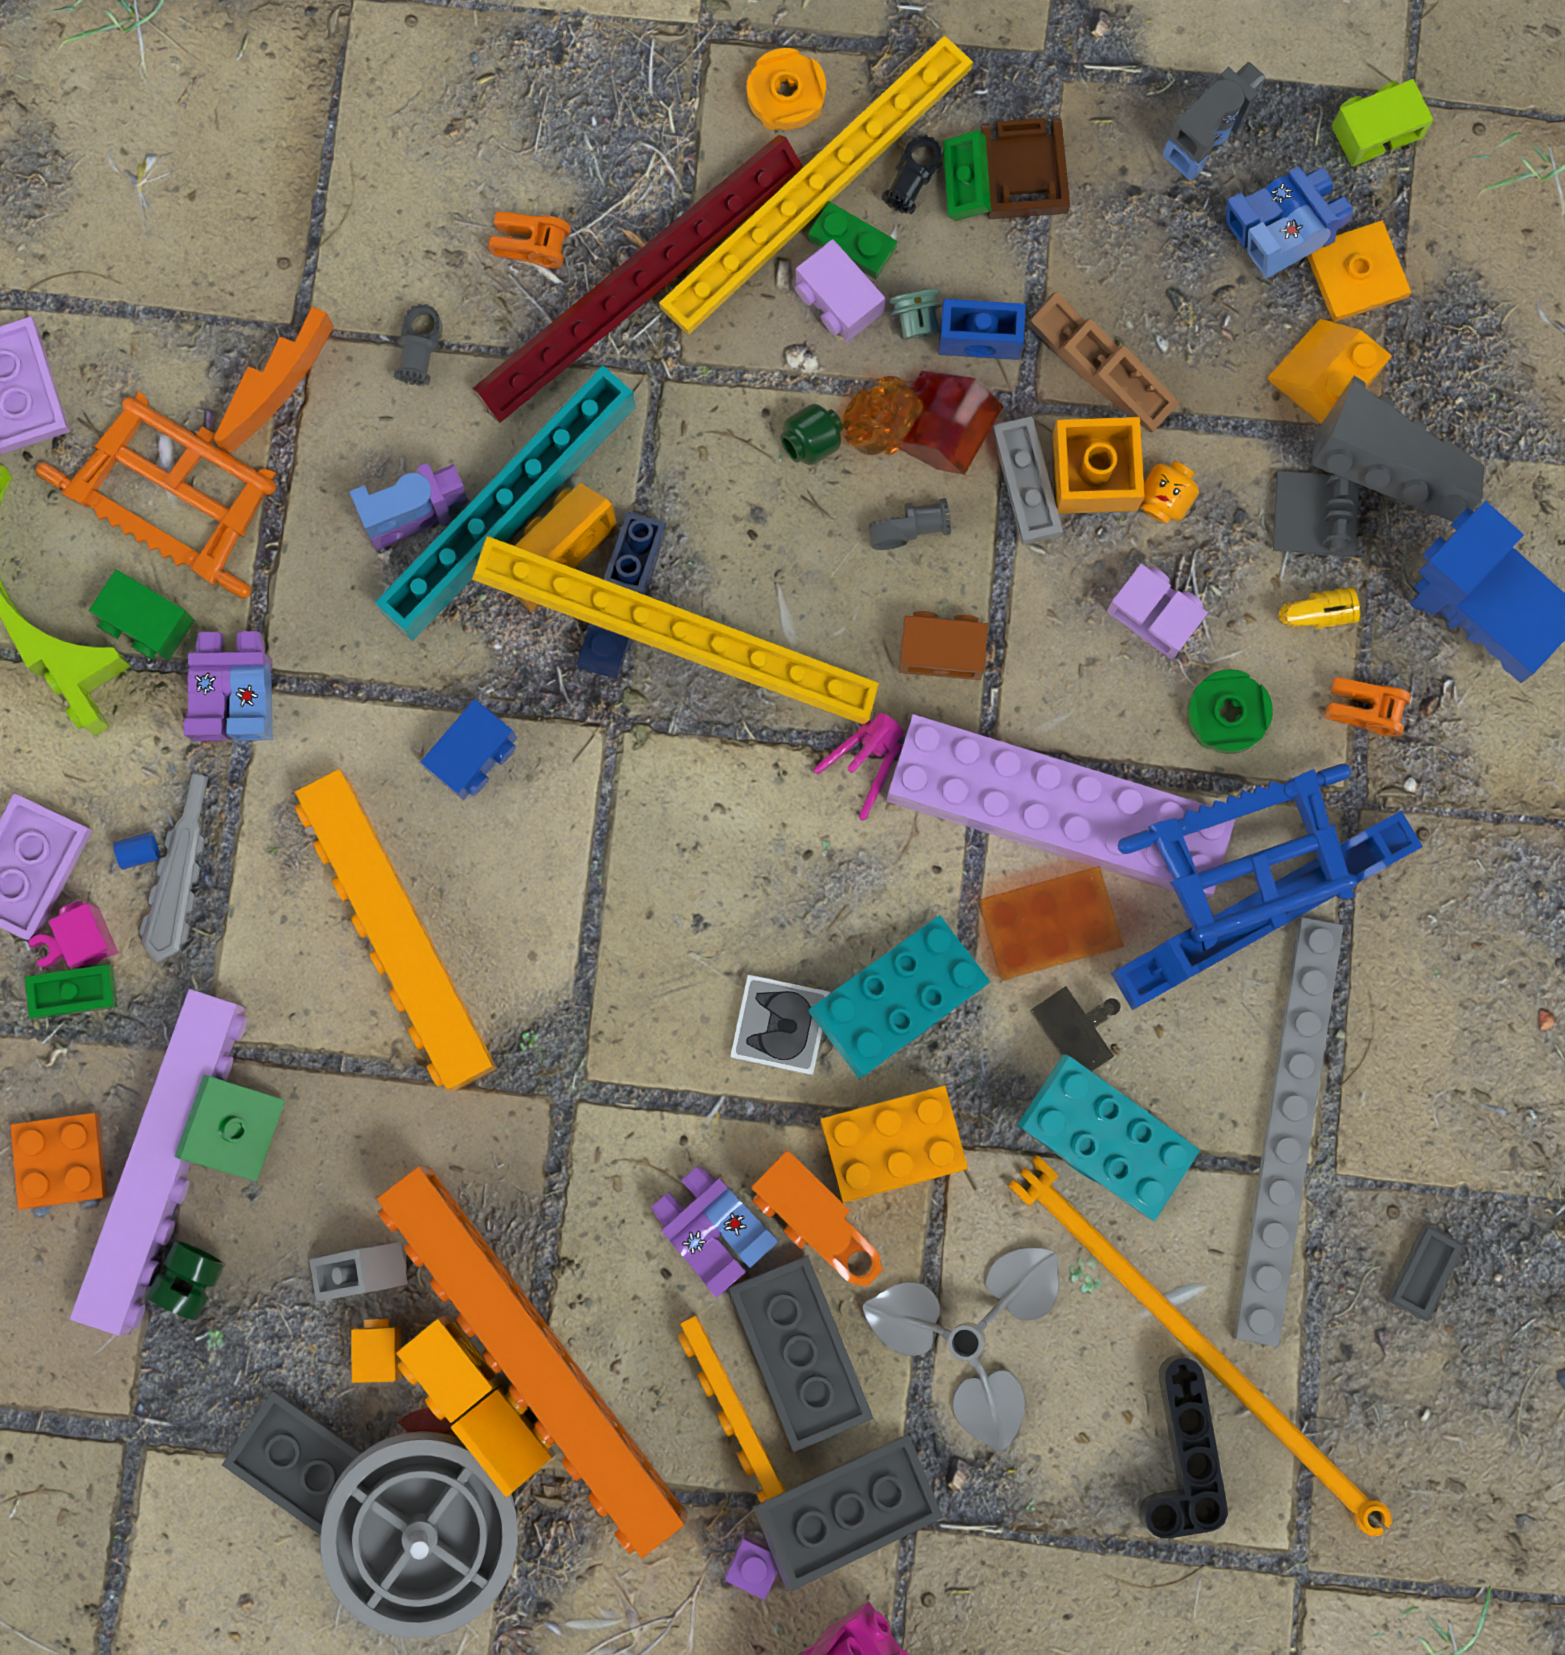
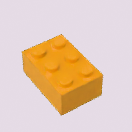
M945 1085L820 1119L842 1203L968 1169Z

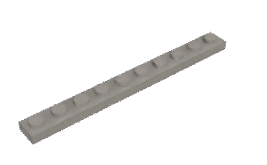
M1303 917L1298 921L1233 1335L1234 1339L1279 1347L1344 925Z

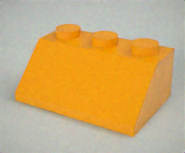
M580 482L573 490L567 488L562 491L553 502L554 508L544 518L538 516L533 519L523 532L525 536L515 547L576 569L618 528L613 506L605 497ZM515 596L530 612L538 605Z

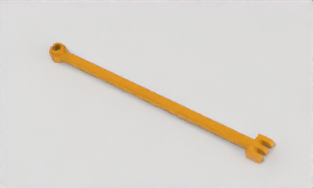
M1036 1155L1031 1162L1043 1174L1037 1178L1024 1167L1019 1174L1031 1186L1025 1191L1022 1185L1014 1179L1007 1186L1028 1207L1037 1199L1353 1513V1520L1360 1531L1370 1536L1384 1534L1381 1526L1369 1525L1368 1516L1372 1511H1379L1381 1514L1380 1523L1390 1528L1392 1520L1389 1508L1380 1501L1369 1499L1052 1185L1059 1175L1043 1159Z

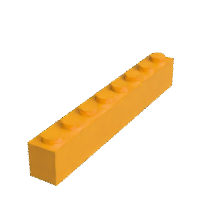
M339 768L295 791L300 804L294 806L296 813L305 828L313 827L319 839L313 842V845L323 864L331 863L337 877L332 879V883L343 902L348 899L350 900L356 912L350 918L360 937H369L375 949L369 955L380 975L388 974L394 986L388 992L399 1013L406 1010L413 1025L407 1028L418 1050L425 1047L432 1061L426 1067L435 1085L438 1088L444 1085L447 1091L454 1092L498 1069L348 776Z

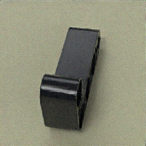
M1174 1355L1162 1362L1159 1368V1383L1178 1490L1151 1494L1142 1501L1139 1508L1141 1523L1153 1535L1163 1539L1218 1530L1225 1524L1228 1517V1506L1204 1374L1196 1361L1184 1356ZM1178 1366L1190 1372V1377L1184 1379L1185 1393L1191 1396L1195 1395V1400L1180 1399L1174 1401L1175 1396L1183 1397L1181 1385L1172 1381V1375L1178 1374ZM1189 1408L1195 1409L1199 1416L1197 1427L1192 1431L1183 1432L1179 1426L1181 1413ZM1195 1453H1203L1207 1460L1205 1470L1200 1475L1191 1476L1187 1471L1188 1459ZM1202 1498H1211L1214 1502L1213 1514L1208 1519L1198 1520L1195 1515L1196 1503ZM1162 1504L1169 1505L1172 1511L1170 1522L1162 1527L1154 1526L1151 1521L1153 1510Z

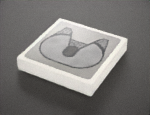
M748 975L730 1058L813 1076L822 1029L808 1010L829 995L830 992Z

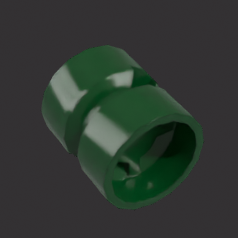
M174 1240L164 1260L167 1270L165 1273L156 1275L146 1297L174 1314L187 1319L197 1320L208 1300L205 1289L206 1287L215 1286L225 1267V1263L193 1245ZM179 1277L194 1284L192 1290L190 1291L174 1283L176 1278Z

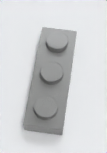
M1033 416L993 425L992 433L1021 544L1024 545L1062 536L1063 528Z

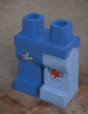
M1299 166L1289 171L1288 176L1275 179L1265 188L1247 197L1240 193L1227 199L1226 224L1243 248H1247L1248 255L1266 279L1310 255L1322 246L1326 247L1334 243L1336 230L1352 220L1353 208L1345 196H1340L1328 203L1322 198L1332 193L1333 187L1331 178L1324 168L1305 174Z

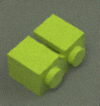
M1410 79L1401 84L1398 81L1387 83L1379 88L1374 95L1364 99L1362 96H1356L1347 100L1340 106L1332 128L1351 167L1383 155L1386 151L1383 144L1386 142L1392 151L1424 138L1434 119L1414 79Z

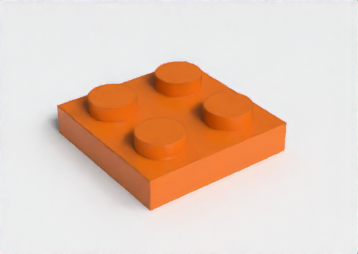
M88 1113L10 1125L18 1210L108 1198L100 1113Z

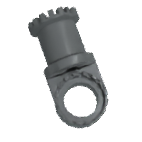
M428 304L414 305L404 316L400 345L403 347L400 367L395 369L394 377L396 380L404 381L406 384L409 380L411 385L415 383L417 386L429 385L430 376L427 374L430 355L436 350L437 340L443 331V324L438 312ZM421 315H428L434 319L435 325L430 333L420 335L412 329L414 320Z
M946 498L939 499L936 504L915 507L912 503L905 504L904 518L897 517L895 519V517H892L890 520L884 518L885 523H882L880 519L877 525L876 521L870 523L869 531L872 548L875 550L899 548L906 545L909 540H916L917 536L922 534L942 532L943 535H950L951 522L946 520L950 518V515L945 514L949 513Z

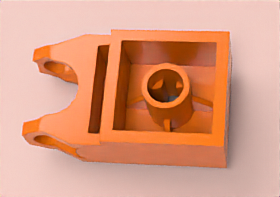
M788 1150L751 1187L757 1193L751 1201L764 1214L771 1218L777 1213L788 1224L783 1232L800 1249L808 1243L846 1281L868 1287L883 1271L877 1250L845 1219L850 1210ZM858 1251L866 1252L872 1262L868 1273L862 1276L853 1275L848 1269V1259Z

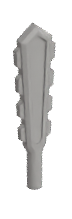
M192 774L183 815L175 824V828L167 832L164 845L167 847L168 852L165 857L159 860L156 873L159 875L160 880L151 889L148 899L151 911L150 914L143 917L139 931L143 937L141 944L157 963L181 952L182 945L188 942L190 925L186 922L187 914L193 911L196 897L191 889L192 884L199 879L201 868L196 863L197 856L203 853L205 839L201 835L202 829L199 817L208 777L199 774Z

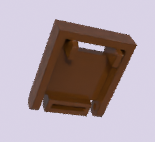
M1045 118L997 121V140H991L990 123H981L980 131L986 135L991 211L988 212V219L1068 214L1070 198L1061 118L1052 119V136H1046ZM1046 193L1047 199L1010 202V195Z

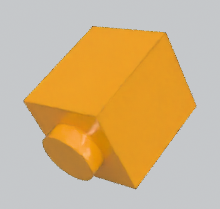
M389 1318L363 1319V1327L351 1330L352 1383L393 1382L402 1379V1373L397 1366L401 1359L396 1354L402 1348L401 1326H390Z

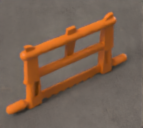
M138 391L135 398L126 397L123 400L122 407L124 410L98 443L93 445L96 451L72 480L69 479L68 475L47 463L42 462L36 466L35 472L38 477L60 490L63 489L61 494L69 500L84 507L89 506L93 508L99 520L108 518L112 528L120 526L125 536L133 533L137 543L146 541L151 551L159 549L163 558L171 556L176 566L186 564L191 567L190 569L213 586L218 582L219 586L242 599L248 598L251 595L249 584L227 571L223 572L222 569L239 536L245 538L246 530L265 495H271L275 492L276 484L273 479L277 473L267 469L256 471L211 444L215 436L213 432L202 426L198 433L194 435L191 431L150 408L147 398ZM142 422L187 448L170 473L127 448ZM202 457L246 483V486L230 509L184 482V479ZM117 461L220 522L201 553L196 552L97 492Z

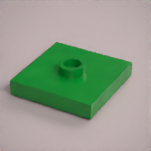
M204 1074L174 1157L257 1182L285 1100Z

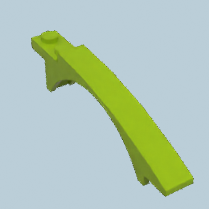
M1 465L0 505L13 478L8 469ZM0 575V618L26 667L39 677L44 675L47 683L57 695L63 693L70 706L65 708V711L78 729L84 727L94 735H97L109 728L110 726L89 693L130 668L131 665L126 657L119 654L114 647L76 645L54 638L35 628L12 602Z

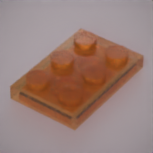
M1100 866L992 895L977 901L1001 982L1124 947Z

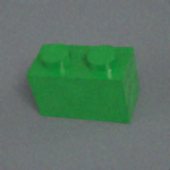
M115 569L88 610L99 619L96 627L117 640L121 634L132 639L134 642L131 648L150 660H153L157 654L169 661L195 621L186 610Z

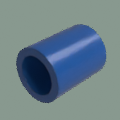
M152 832L113 843L115 857L121 870L160 860L158 843Z

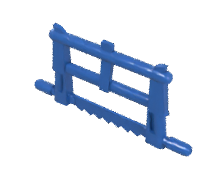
M1342 763L1320 770L1317 774L1315 769L1288 780V783L1285 784L1271 781L1268 788L1256 786L1254 793L1242 791L1240 798L1229 795L1226 803L1215 800L1212 807L1200 805L1198 812L1186 810L1182 819L1177 820V818L1157 822L1148 826L1149 831L1144 830L1120 839L1117 845L1118 850L1123 854H1130L1156 843L1174 881L1169 883L1174 887L1193 927L1190 931V938L1195 943H1202L1203 951L1213 947L1218 940V936L1269 919L1271 927L1274 929L1289 923L1286 912L1334 895L1341 899L1356 897L1352 889L1357 884V878L1355 875L1348 873L1335 830L1336 824L1330 826L1320 786L1325 787L1349 778L1351 768L1349 765ZM1295 799L1308 835L1197 873L1183 836ZM1315 851L1326 880L1279 897L1269 866ZM1254 872L1262 903L1214 920L1203 889Z

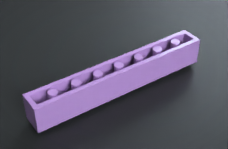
M191 989L188 990L69 1320L117 1336L130 1334L132 1328L136 1329L139 1326L145 1312V1304L141 1303L147 1286L151 1287L160 1270V1262L156 1261L162 1245L166 1246L174 1231L175 1221L171 1220L175 1206L184 1201L189 1189L190 1181L185 1178L191 1162L174 1156L203 1075L226 1081L233 1065V1057L229 1056L235 1040L240 1041L247 1026L248 1018L244 1016L245 1007Z

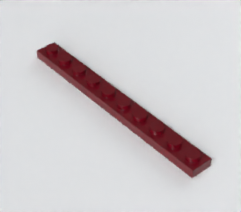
M780 134L474 386L472 388L492 417L499 423L505 420L790 181L803 168V165L787 137Z

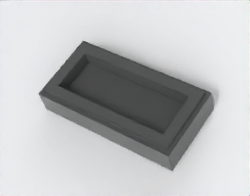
M1423 1224L1386 1301L1428 1322L1465 1244L1428 1224Z

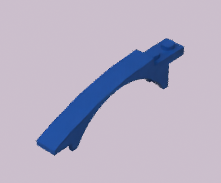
M1402 811L1340 844L1348 873L1355 875L1357 884L1423 847ZM1318 858L1274 883L1280 897L1326 880ZM1259 891L1214 915V920L1261 904L1262 900ZM1336 895L1286 912L1288 921L1296 919ZM1269 919L1218 936L1216 944L1206 951H1203L1202 943H1195L1191 940L1190 931L1192 928L1113 971L1111 975L1130 1008L1134 1010L1281 926L1272 929Z

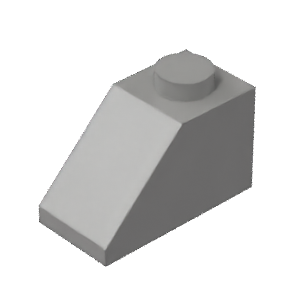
M401 1242L309 1259L316 1302L408 1285L406 1276L407 1264Z

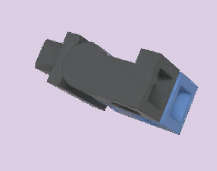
M1247 62L1236 73L1228 66L1220 74L1218 81L1175 121L1162 156L1190 182L1202 172L1212 147L1225 142L1231 131L1236 135L1244 127L1258 96L1256 90L1263 84L1266 78L1264 74L1250 62Z

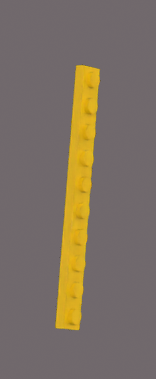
M944 35L659 302L660 309L689 336L823 210L829 201L831 202L957 84L972 69L973 61Z
M489 536L484 541L472 576L474 581L864 725L870 719L879 686L878 682Z

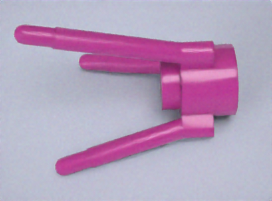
M878 713L872 722L868 721L862 725L856 733L814 768V773L820 774L859 741L862 742L864 747L847 767L850 773H853L871 752L879 757L884 752L886 753L859 814V819L862 821L867 819L892 762L902 749L898 741L904 735V730L889 716Z

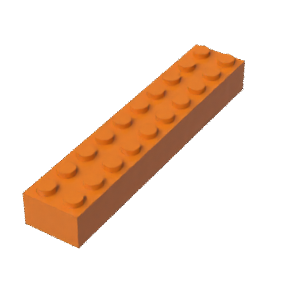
M418 1166L376 1198L382 1206L377 1212L384 1224L392 1232L396 1230L401 1232L408 1243L403 1248L409 1258L417 1267L422 1265L427 1267L434 1277L429 1283L435 1293L444 1303L448 1300L452 1301L460 1312L455 1317L460 1327L470 1338L476 1335L486 1347L482 1355L488 1365L496 1374L503 1371L513 1384L508 1388L513 1399L523 1410L529 1406L539 1419L534 1425L541 1437L548 1445L556 1442L565 1454L561 1462L567 1472L576 1482L582 1478L590 1488L591 1494L588 1495V1499L602 1518L609 1514L618 1526V1530L614 1534L623 1548L629 1554L636 1551L642 1559L683 1527L688 1516L686 1510L432 1168Z

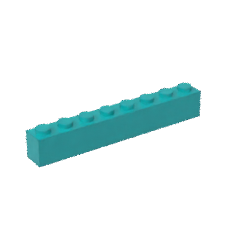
M602 365L377 599L375 604L382 615L413 642L472 580L486 537L489 536L507 543L636 408L633 391Z

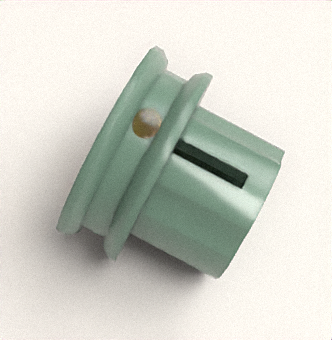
M939 289L912 292L888 300L894 306L891 316L900 317L904 339L920 338L939 332L935 309L941 308L943 305L937 299V296L940 294Z

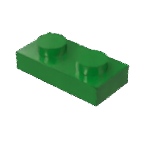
M976 130L943 140L948 217L954 221H959L990 212L991 201L986 135Z
M830 201L808 233V240L821 248L834 239L858 268L874 279H877L897 248L898 242Z
M110 964L24 977L29 1019L36 1020L118 1007L113 965Z

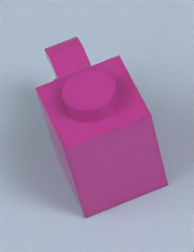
M82 901L73 902L62 907L58 911L60 916L48 921L55 938L39 934L28 941L29 946L32 948L40 947L43 944L48 945L49 954L37 961V965L42 968L52 967L62 958H65L68 967L74 969L85 968L119 953L100 909L89 903L83 904Z

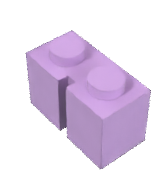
M834 239L796 268L795 290L798 296L806 305L814 304L818 310L821 309L824 313L821 315V320L825 327L833 335L839 333L846 342H849L884 313L886 298Z
M1140 564L1113 599L1106 612L1173 660L1208 612L1202 608L1203 603L1192 593L1187 591L1181 593L1171 589L1170 580L1162 571L1155 567H1149L1148 569L1143 564Z

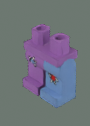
M425 463L417 467L419 474H405L399 478L396 485L369 495L365 485L349 491L376 551L429 529L435 525L437 520H439L441 526L451 522L452 519L449 511L469 503L454 464L432 472L429 463Z
M258 631L237 632V652H224V635L222 633L198 632L195 653H188L187 718L184 719V736L194 742L231 741V738L235 741L273 740L272 659L265 654L262 634Z
M698 1165L681 1180L696 1197L691 1204L683 1209L668 1192L651 1208L659 1222L664 1226L661 1230L662 1233L717 1298L746 1272L743 1266L719 1240L721 1236L749 1268L779 1241L720 1178L715 1180L711 1174Z

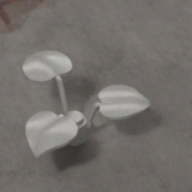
M1037 1247L1017 1249L996 1260L988 1272L986 1286L993 1296L1001 1300L978 1324L971 1322L961 1323L952 1331L936 1324L941 1313L940 1302L930 1288L918 1282L896 1284L863 1304V1311L871 1329L892 1350L907 1356L924 1354L932 1347L934 1331L948 1340V1349L956 1359L969 1361L970 1365L977 1371L979 1378H968L959 1385L953 1398L954 1414L965 1431L998 1453L1004 1451L1019 1431L1025 1411V1395L1020 1382L1011 1372L998 1370L987 1376L985 1368L977 1357L983 1351L986 1343L983 1330L1006 1306L1015 1318L1027 1321L1039 1319L1051 1310L1058 1296L1059 1276L1058 1255L1049 1249Z

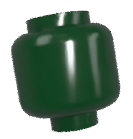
M811 404L785 420L783 425L784 433L780 436L781 443L788 456L794 462L801 461L806 465H813L839 449L841 445L840 432L843 430V424L834 410L829 409L827 411L818 404Z

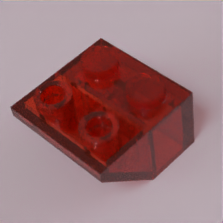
M921 370L919 376L912 383L911 389L900 409L893 416L883 439L888 444L937 470L965 475L1004 406L976 378Z

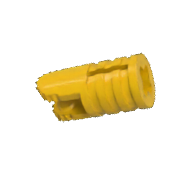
M1352 586L1345 587L1344 589H1334L1333 591L1326 590L1320 593H1310L1309 599L1293 601L1292 604L1288 602V604H1284L1277 611L1279 613L1277 617H1279V621L1283 625H1291V627L1313 625L1316 630L1323 629L1324 627H1335L1336 625L1342 626L1348 623L1355 624L1360 619L1359 600L1356 590ZM1336 606H1344V608H1338V609H1332V610H1326V611L1324 610V608H1331V607H1336Z

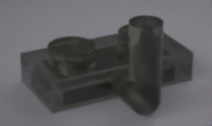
M1065 986L1030 1010L1061 1057L1063 1054L1068 1055L1091 1072L1114 1057L1095 1028L1120 1011L1121 1005L1117 999L1109 998L1085 1014L1067 986Z

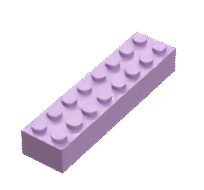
M914 714L886 800L889 803L1172 891L1175 890L1169 882L1174 881L1156 843L1145 849L1130 854H1123L1118 850V842L1129 835L1144 830L1149 831L1148 826L1173 818H1177V820L1182 819L1186 810L1198 812L1200 805L1208 806ZM1235 819L1183 836L1197 873L1223 864ZM1216 885L1203 889L1206 899L1214 894Z

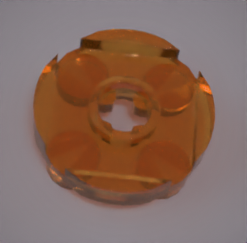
M885 376L877 379L876 381L880 385L872 388L870 391L864 387L857 392L843 415L842 424L847 430L846 441L858 452L865 455H876L881 452L886 455L896 453L902 447L903 438L908 434L923 409V403L904 380L896 376Z

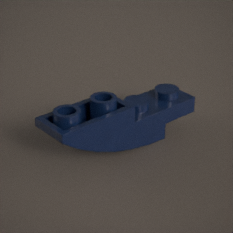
M627 512L603 580L647 596L661 549L666 522ZM590 624L577 661L578 668L618 679L627 650H630L633 639Z

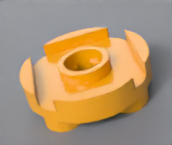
M779 48L765 53L757 60L756 67L751 71V74L749 73L747 79V100L752 112L761 120L764 127L770 130H793L809 124L822 113L826 98V78L823 69L815 59L811 57L810 60L806 56L800 55L799 50ZM786 81L790 87L796 86L798 89L793 91L791 96L787 97L776 92L780 90V83Z

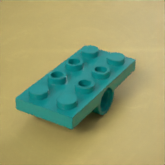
M939 915L813 1005L808 1012L860 1080L987 986L991 981Z
M1065 1054L1062 1055L1017 1124V1127L1063 1158V1161L1074 1170L1101 1185L1154 1222L1200 1152V1149L1075 1059Z

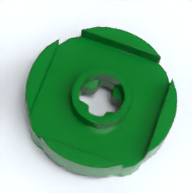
M1220 670L1205 678L1194 689L1187 706L1188 723L1192 733L1197 737L1198 743L1202 747L1212 749L1218 753L1236 754L1250 749L1260 741L1268 730L1273 717L1272 701L1265 687L1250 678L1249 674L1240 670ZM1226 701L1231 702L1233 708L1240 709V715L1235 716L1233 722H1227L1226 718L1221 717L1219 714V710L1224 708V702Z

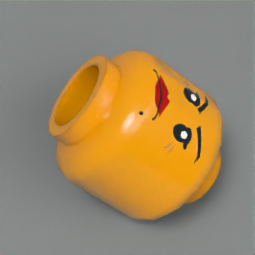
M1175 460L1171 466L1166 464L1155 465L1144 481L1145 497L1140 509L1155 520L1166 525L1169 524L1170 520L1181 521L1199 495V487L1192 480L1195 472Z

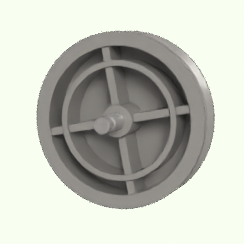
M408 1432L389 1437L372 1445L359 1454L342 1472L329 1495L325 1507L320 1537L321 1559L325 1575L340 1603L359 1621L372 1629L396 1637H435L468 1624L482 1614L500 1594L509 1578L515 1561L518 1546V1526L512 1495L510 1494L508 1497H505L459 1438L438 1432Z

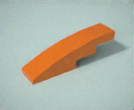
M312 306L295 342L281 336L279 337L263 372L247 366L213 438L222 451L231 454L257 432L291 396L314 364L334 328L327 312Z

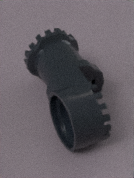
M918 135V137L912 138L911 142L907 144L896 167L898 173L890 189L885 190L881 196L882 200L889 204L890 208L894 205V210L897 211L900 208L899 212L902 214L903 212L905 214L914 213L916 209L914 202L922 186L929 183L932 175L939 168L942 153L938 141H935L932 136ZM925 147L933 152L934 160L928 165H918L912 159V153L917 148Z

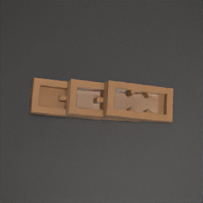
M1058 292L1051 294L1026 321V324L1058 356L1128 416L1140 417V425L1150 433L1154 432L1180 403L1125 345L1118 347L1091 318L1084 320Z

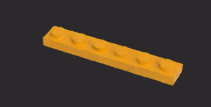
M696 1314L682 1321L680 1325L683 1332L677 1334L678 1339L688 1358L696 1355L703 1371L697 1373L698 1379L708 1398L714 1394L716 1395L723 1409L717 1413V1416L728 1437L735 1434L743 1450L736 1453L747 1476L756 1474L763 1488L757 1492L759 1501L763 1502L786 1491L698 1315Z

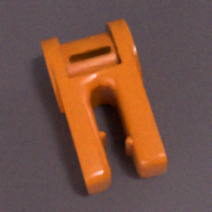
M496 211L494 217L495 227L499 232L508 234L509 237H490L488 248L493 256L534 263L545 268L555 269L562 267L564 255L561 251L564 238L569 237L571 226L569 223L553 216H532ZM512 235L528 237V239L512 238Z
M1335 677L1332 680L1331 694L1347 698L1349 702L1355 700L1366 703L1370 706V709L1346 705V702H1343V704L1331 702L1326 707L1325 719L1367 729L1372 733L1383 736H1402L1404 725L1401 724L1404 706L1410 704L1411 694L1408 691Z

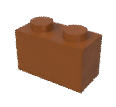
M929 611L913 612V616L905 615L899 673L981 681L985 666L988 623L979 622L978 617L971 615H956L954 620L937 618L938 615Z

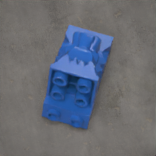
M1485 500L1475 512L1468 506L1450 526L1456 532L1447 541L1440 536L1424 552L1422 556L1428 562L1418 571L1423 578L1414 587L1419 594L1410 605L1417 610H1423L1431 615L1441 614L1445 616L1448 620L1447 626L1452 629L1456 627L1464 629L1469 641L1474 644L1483 645L1490 655L1501 661L1502 668L1522 683L1532 676L1565 641V593L1513 548L1524 534Z

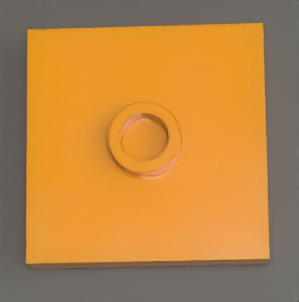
M1383 220L1336 235L1334 243L1326 247L1322 246L1307 256L1333 322L1409 298L1412 293Z

